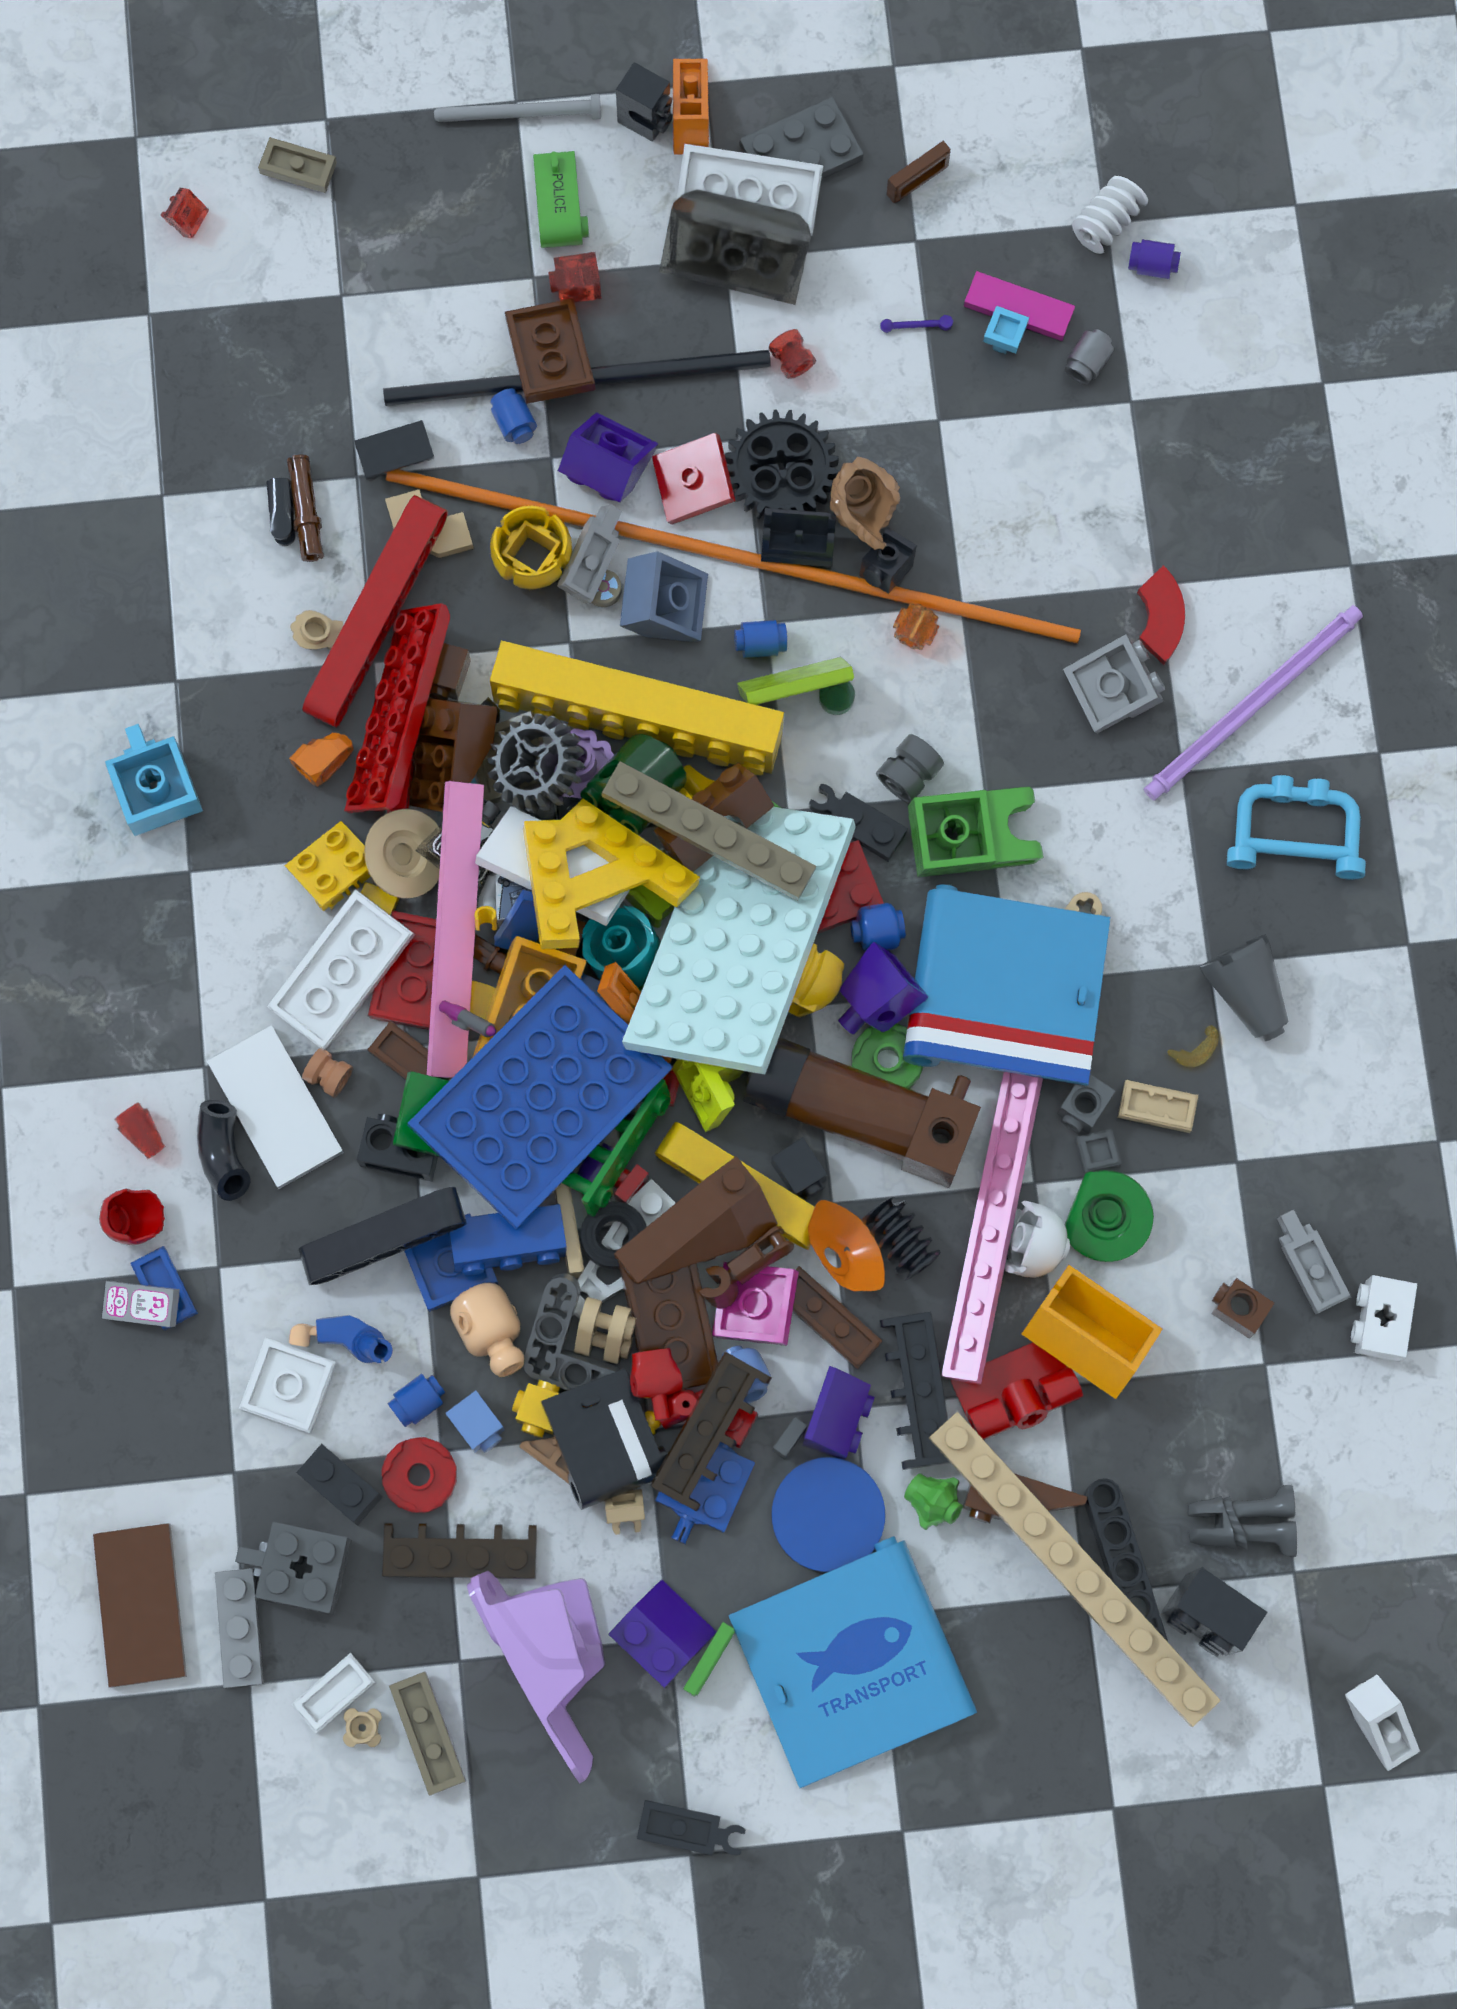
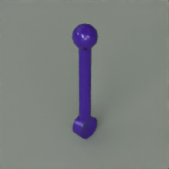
M943 315L940 320L892 322L890 319H884L880 323V329L885 333L892 331V329L940 327V329L948 331L952 328L953 319L949 315Z

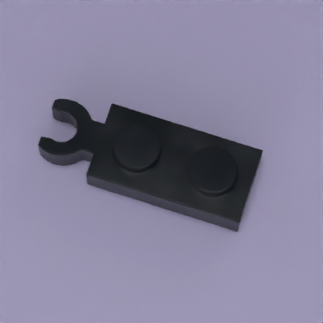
M820 784L818 791L824 794L828 800L823 804H819L811 799L809 808L814 813H828L832 816L853 819L856 828L851 840H859L861 846L889 862L905 837L908 828L850 793L845 792L840 800L835 797V793L830 786Z
M645 1800L637 1839L712 1856L716 1844L721 1845L728 1854L740 1855L742 1849L731 1847L728 1843V1837L734 1832L745 1834L746 1829L739 1825H730L725 1829L718 1828L721 1816Z

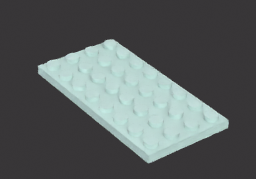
M773 807L747 828L816 865V870L798 901L714 856L694 871L700 877L699 884L677 908L674 907L622 1040L625 1049L766 1074L856 826L853 819ZM730 815L724 816V817H726L727 819H729V820H731V821H733V822H735V823L741 825V824L738 823L735 819H733Z

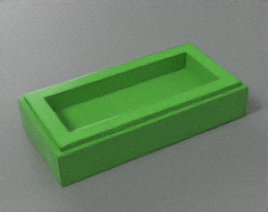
M722 1622L684 1686V1691L694 1697L698 1696L735 1634L734 1628Z

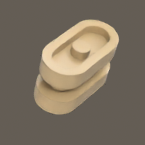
M587 1297L578 1325L574 1353L589 1356L592 1347L595 1346L605 1349L604 1361L618 1364L620 1358H628L637 1318L630 1316L631 1308L616 1305L613 1315L602 1313V1301ZM598 1327L608 1330V1334L598 1332Z

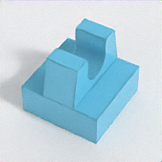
M996 306L983 342L993 345V350L1004 354L1009 351L1016 354L1027 328L1029 317Z

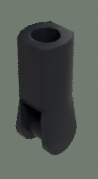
M288 478L270 479L266 481L270 531L279 545L289 546L296 537L293 526L294 510L290 480Z

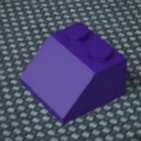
M596 412L570 435L557 471L566 475L575 484L586 485L598 491L599 495L607 500L621 502L633 491L656 451L658 443Z
M829 1366L804 1438L803 1446L846 1460L848 1452L856 1454L863 1432L856 1430L861 1416L868 1418L875 1399L874 1396L868 1394L871 1385L838 1368Z
M661 1579L622 1618L608 1635L665 1689L717 1631Z

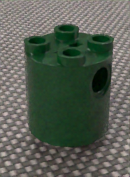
M644 734L633 735L587 783L580 793L582 799H585L637 835H640L651 822L602 797V791L619 762H623L677 792L687 783L686 772L673 748Z

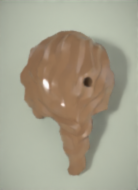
M857 456L853 463H844L841 471L838 472L833 480L830 510L835 513L841 526L848 528L861 541L867 543L874 550H883L886 543L883 542L880 530L888 526L892 513L900 502V494L898 493L900 487L896 479L888 474L884 468L879 467L869 459Z

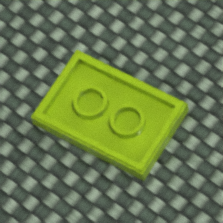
M837 657L738 682L737 685L739 694L746 703L758 705L853 681L854 673L852 666L842 657Z

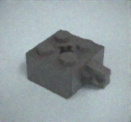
M272 1522L268 1543L260 1542L259 1550L239 1546L235 1562L254 1566L253 1576L259 1577L255 1598L335 1616L352 1540L344 1536ZM304 1559H307V1564L313 1567L312 1572L304 1573L303 1579H300V1573L295 1571V1567L297 1564H302Z

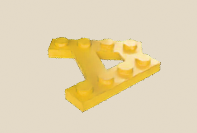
M582 799L561 820L524 821L523 834L541 949L578 948L580 938L575 911L640 885L645 886L677 908L699 884L700 877L585 799ZM584 845L609 862L606 865L570 878L566 852Z

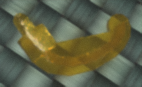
M1207 1026L1205 1034L1208 1037L1191 1053L1180 1049L1179 1052L1170 1049L1168 1050V1055L1176 1058V1063L1186 1067L1195 1068L1202 1065L1212 1056L1216 1049L1219 1033L1214 1026Z

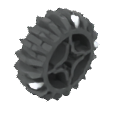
M535 714L532 719L528 715H522L521 725L515 721L509 722L511 730L509 733L498 731L500 738L503 739L500 745L497 743L491 744L492 749L497 751L496 756L487 758L489 764L496 766L488 772L489 777L496 780L492 787L496 792L502 793L501 798L504 802L512 803L513 807L518 810L526 808L531 813H537L539 807L545 812L551 811L552 802L558 806L563 805L562 795L564 793L569 796L574 795L573 789L570 788L572 782H582L581 778L576 775V771L586 768L584 763L577 760L585 754L581 747L576 746L580 741L579 737L571 733L572 729L569 725L560 723L559 719L554 716L546 718L543 714ZM539 737H551L554 740L548 745L543 743L538 747L531 743L532 740ZM533 780L538 781L542 785L533 790H522L519 786L524 782L530 783Z

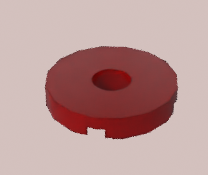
M426 1437L411 1438L398 1443L387 1454L382 1466V1484L388 1498L400 1509L411 1513H429L442 1507L452 1496L457 1483V1466L451 1453L441 1443ZM416 1465H424L430 1471L428 1482L422 1486H415L409 1480V1472Z

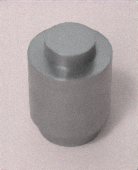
M1094 329L1093 332L1085 331L1066 359L1068 363L1065 367L1066 373L1082 384H1089L1091 379H1096L1114 351L1111 345V338L1098 329Z

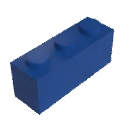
M560 1204L538 1207L517 1229L509 1224L499 1213L465 1217L467 1224L449 1233L454 1273L463 1272L465 1276L479 1275L485 1272V1268L500 1266L501 1270H514L523 1266L522 1263L537 1261L539 1265H550L559 1262L560 1257H566L567 1246Z

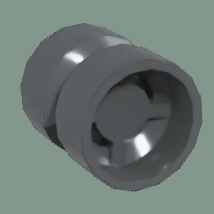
M909 734L896 748L897 757H889L876 772L880 782L892 794L907 803H910L914 797H917L925 787L923 781L932 780L944 766V761L938 752L923 739L913 734Z

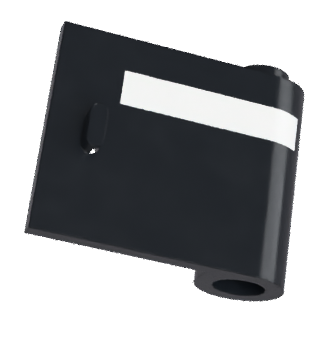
M626 1368L541 1401L569 1471L568 1482L572 1494L581 1510L653 1481L667 1456V1452L662 1445L657 1447L640 1402L632 1393L630 1378Z

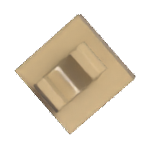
M642 1489L631 1490L605 1501L607 1524L612 1523L615 1535L620 1534V1523L627 1521L634 1523L635 1533L640 1532L641 1520L645 1519Z

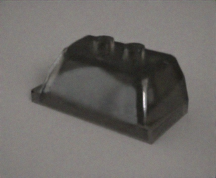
M696 189L681 195L672 205L659 272L796 305L811 239L809 225L800 214Z

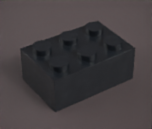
M1203 1567L1184 1576L1162 1610V1613L1169 1617L1166 1621L1169 1626L1183 1635H1186L1187 1632L1193 1633L1201 1639L1198 1645L1216 1657L1219 1654L1227 1656L1242 1652L1268 1613Z

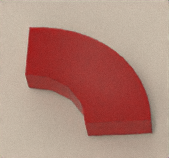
M1163 565L1138 589L1137 594L1145 603L1148 615L1146 628L1139 637V640L1155 658L1165 665L1175 652L1184 630L1185 604L1176 580Z

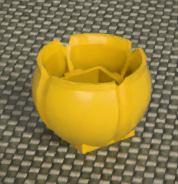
M522 506L507 513L500 521L502 527L496 526L490 542L491 558L498 573L507 581L513 579L515 586L529 590L541 589L556 582L562 576L561 569H565L572 554V541L568 528L556 515L549 517V511H546L543 507ZM527 538L550 550V553L537 572L514 558Z
M813 943L788 1012L797 1017H802L819 1011L830 1004L837 996L842 985L844 963L828 950L818 953L817 945Z

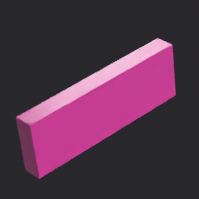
M978 271L975 273L964 301V307L989 316L993 315L996 306L1029 317V322L1026 329L1060 341L1064 339L1075 306Z

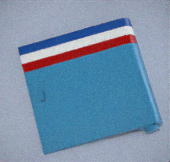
M937 885L936 889L930 890L927 894L915 981L928 995V998L909 1014L903 1060L907 1063L923 1067L937 1066L940 1064V1061L1088 1086L1111 917L961 892L951 885Z

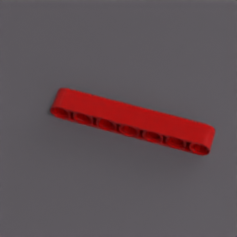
M416 495L412 496L305 698L302 708L304 713L333 727L339 726L439 537L446 522L448 510Z

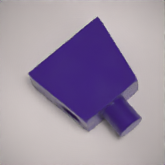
M873 942L840 987V992L851 1006L838 1021L852 1035L865 1023L881 1032H885L928 998V995L893 953Z

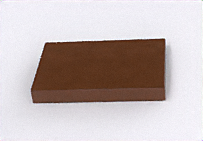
M573 298L505 311V320L526 404L595 390V382Z

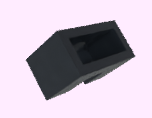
M634 62L616 88L617 122L653 142L659 132L664 133L668 129L673 118V114H671L673 99L669 96L670 82Z

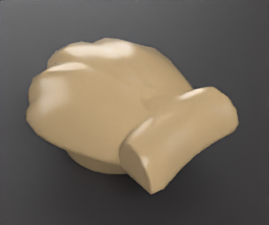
M306 610L296 616V621L290 625V628L293 632V639L300 647L310 650L327 647L331 650L342 629L343 621L331 620L319 612Z

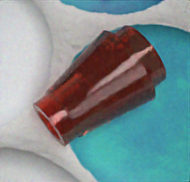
M139 1102L126 1109L114 1119L119 1125L117 1130L144 1154L147 1159L152 1158L166 1147L162 1142V1138L148 1108L143 1109Z

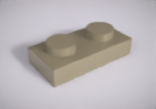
M269 137L258 169L262 175L326 193L337 161L335 156Z

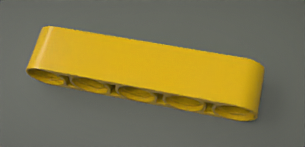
M678 1122L673 1123L654 1153L663 1162L698 1184L734 1158L731 1154ZM742 1162L759 1183L778 1223L777 1226H781L784 1230L783 1236L799 1247L809 1250L811 1243L809 1241L808 1225L815 1207Z

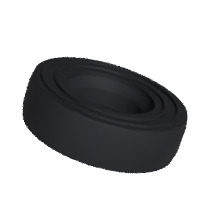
M611 1201L604 1208L600 1207L594 1217L587 1214L581 1226L580 1238L583 1250L592 1262L606 1269H620L618 1260L614 1257L616 1250L606 1248L600 1241L599 1234L601 1228L611 1221L621 1222L629 1231L628 1243L647 1226L642 1215L634 1207L623 1202Z

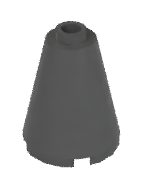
M1265 934L1246 941L1247 945L1245 944L1237 948L1233 947L1205 962L1203 966H1200V969L1255 1038L1263 1036L1265 1041H1269L1285 1032L1283 1026L1288 1023V1017L1270 942Z

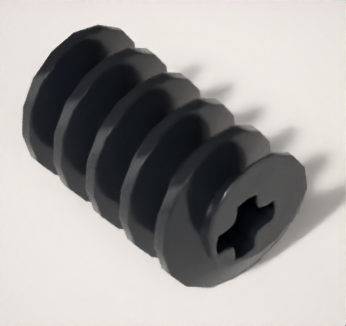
M894 1197L870 1211L862 1218V1222L865 1225L876 1222L870 1234L872 1237L885 1235L880 1241L879 1247L881 1249L893 1247L887 1258L889 1261L901 1259V1262L896 1267V1271L898 1274L910 1272L905 1279L906 1281L931 1265L941 1252L940 1250L927 1252L926 1249L932 1242L931 1237L922 1240L918 1239L924 1227L920 1225L911 1228L909 1224L914 1219L915 1214L902 1215L901 1211L906 1206V1201L894 1203L892 1201Z

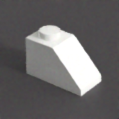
M1378 1675L1359 1684L1356 1688L1345 1694L1354 1719L1387 1771L1420 1752L1402 1703Z

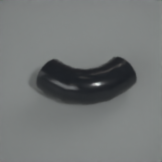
M207 1100L200 1105L197 1124V1144L201 1165L206 1178L216 1194L226 1201L236 1200L245 1194L251 1183L250 1175L240 1163L235 1148L234 1128L237 1110L228 1102Z

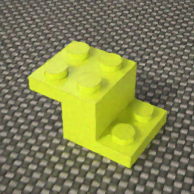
M677 1059L672 1069L705 1132H708L718 1127L735 1105L733 1102L734 1093L728 1082L739 1078L744 1071Z

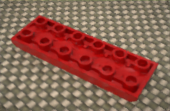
M442 603L400 610L394 622L393 638L390 648L384 657L385 666L381 681L375 689L374 706L366 722L365 738L362 748L356 757L357 766L353 781L348 787L346 794L347 802L344 811L347 813L389 810L400 802L450 621L449 610Z

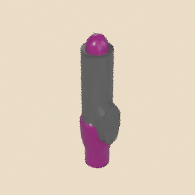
M446 1000L440 1003L439 1010L452 1020L451 1023L466 1031L472 1029L485 1037L496 1034L494 1024L467 1011L466 1008Z

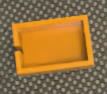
M1068 1265L1022 1332V1335L1117 1399L1139 1368L1163 1328Z

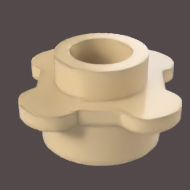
M354 1708L348 1709L344 1713V1720L347 1722L346 1733L343 1736L344 1743L349 1747H354L356 1744H367L369 1747H376L381 1742V1735L378 1733V1723L382 1719L380 1711L374 1708L368 1712H358ZM361 1724L366 1726V1730L363 1732L359 1730V1725Z

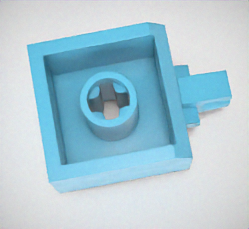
M139 724L125 728L131 748L123 750L124 755L105 761L127 825L133 835L137 836L202 812V806L175 737L173 736L159 742H155L154 739L146 742ZM157 781V787L151 789L150 783Z

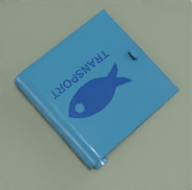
M895 1536L874 1544L876 1552L728 1615L799 1788L977 1713L905 1540L897 1543Z

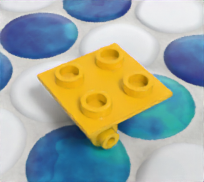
M342 821L284 865L315 899L314 901L323 912L327 908L332 910L344 898L343 892L350 896L351 892L348 888L351 885L359 889L360 886L357 881L362 884L371 877L365 861V845Z

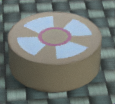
M606 570L597 593L591 602L598 607H609L619 600L622 591L621 581L614 572Z

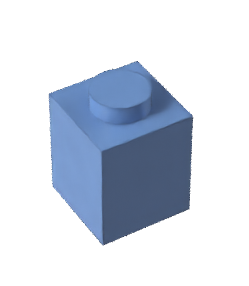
M476 1390L446 1412L448 1418L474 1453L480 1449L486 1453L502 1441L499 1434L505 1431L504 1427Z

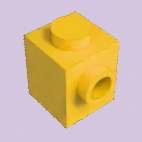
M539 1380L537 1386L528 1383L526 1391H518L512 1411L517 1413V1423L523 1424L521 1431L543 1438L544 1432L554 1435L541 1401L558 1395L559 1386Z

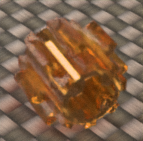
M910 603L907 609L901 608L893 625V628L896 629L894 637L911 649L922 650L925 644L930 646L939 629V625L936 623L939 617L931 609L921 604Z

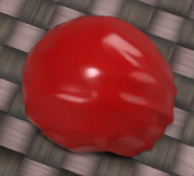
M127 1188L116 1191L105 1198L99 1216L102 1231L111 1240L123 1245H139L154 1238L163 1231V1222L165 1220L164 1206L161 1204L156 1193L150 1190L135 1191Z

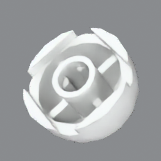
M1023 1201L1021 1202L1025 1206L1023 1210H1016L1005 1271L1024 1277L1036 1278L1050 1273L1058 1266L1061 1260L1067 1257L1070 1249V1240L1067 1238V1231L1063 1220L1053 1209L1033 1202Z

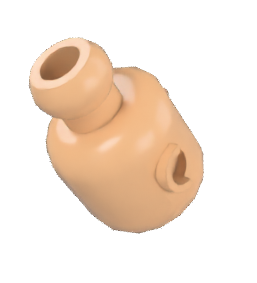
M491 1282L482 1283L467 1289L457 1296L451 1304L450 1316L469 1353L476 1357L489 1355L490 1369L499 1377L511 1375L522 1368L525 1359L524 1354L513 1344V1341H515L520 1333V1320L517 1316L516 1308L511 1304L503 1288Z

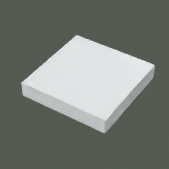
M265 1337L239 1409L311 1434L337 1363Z

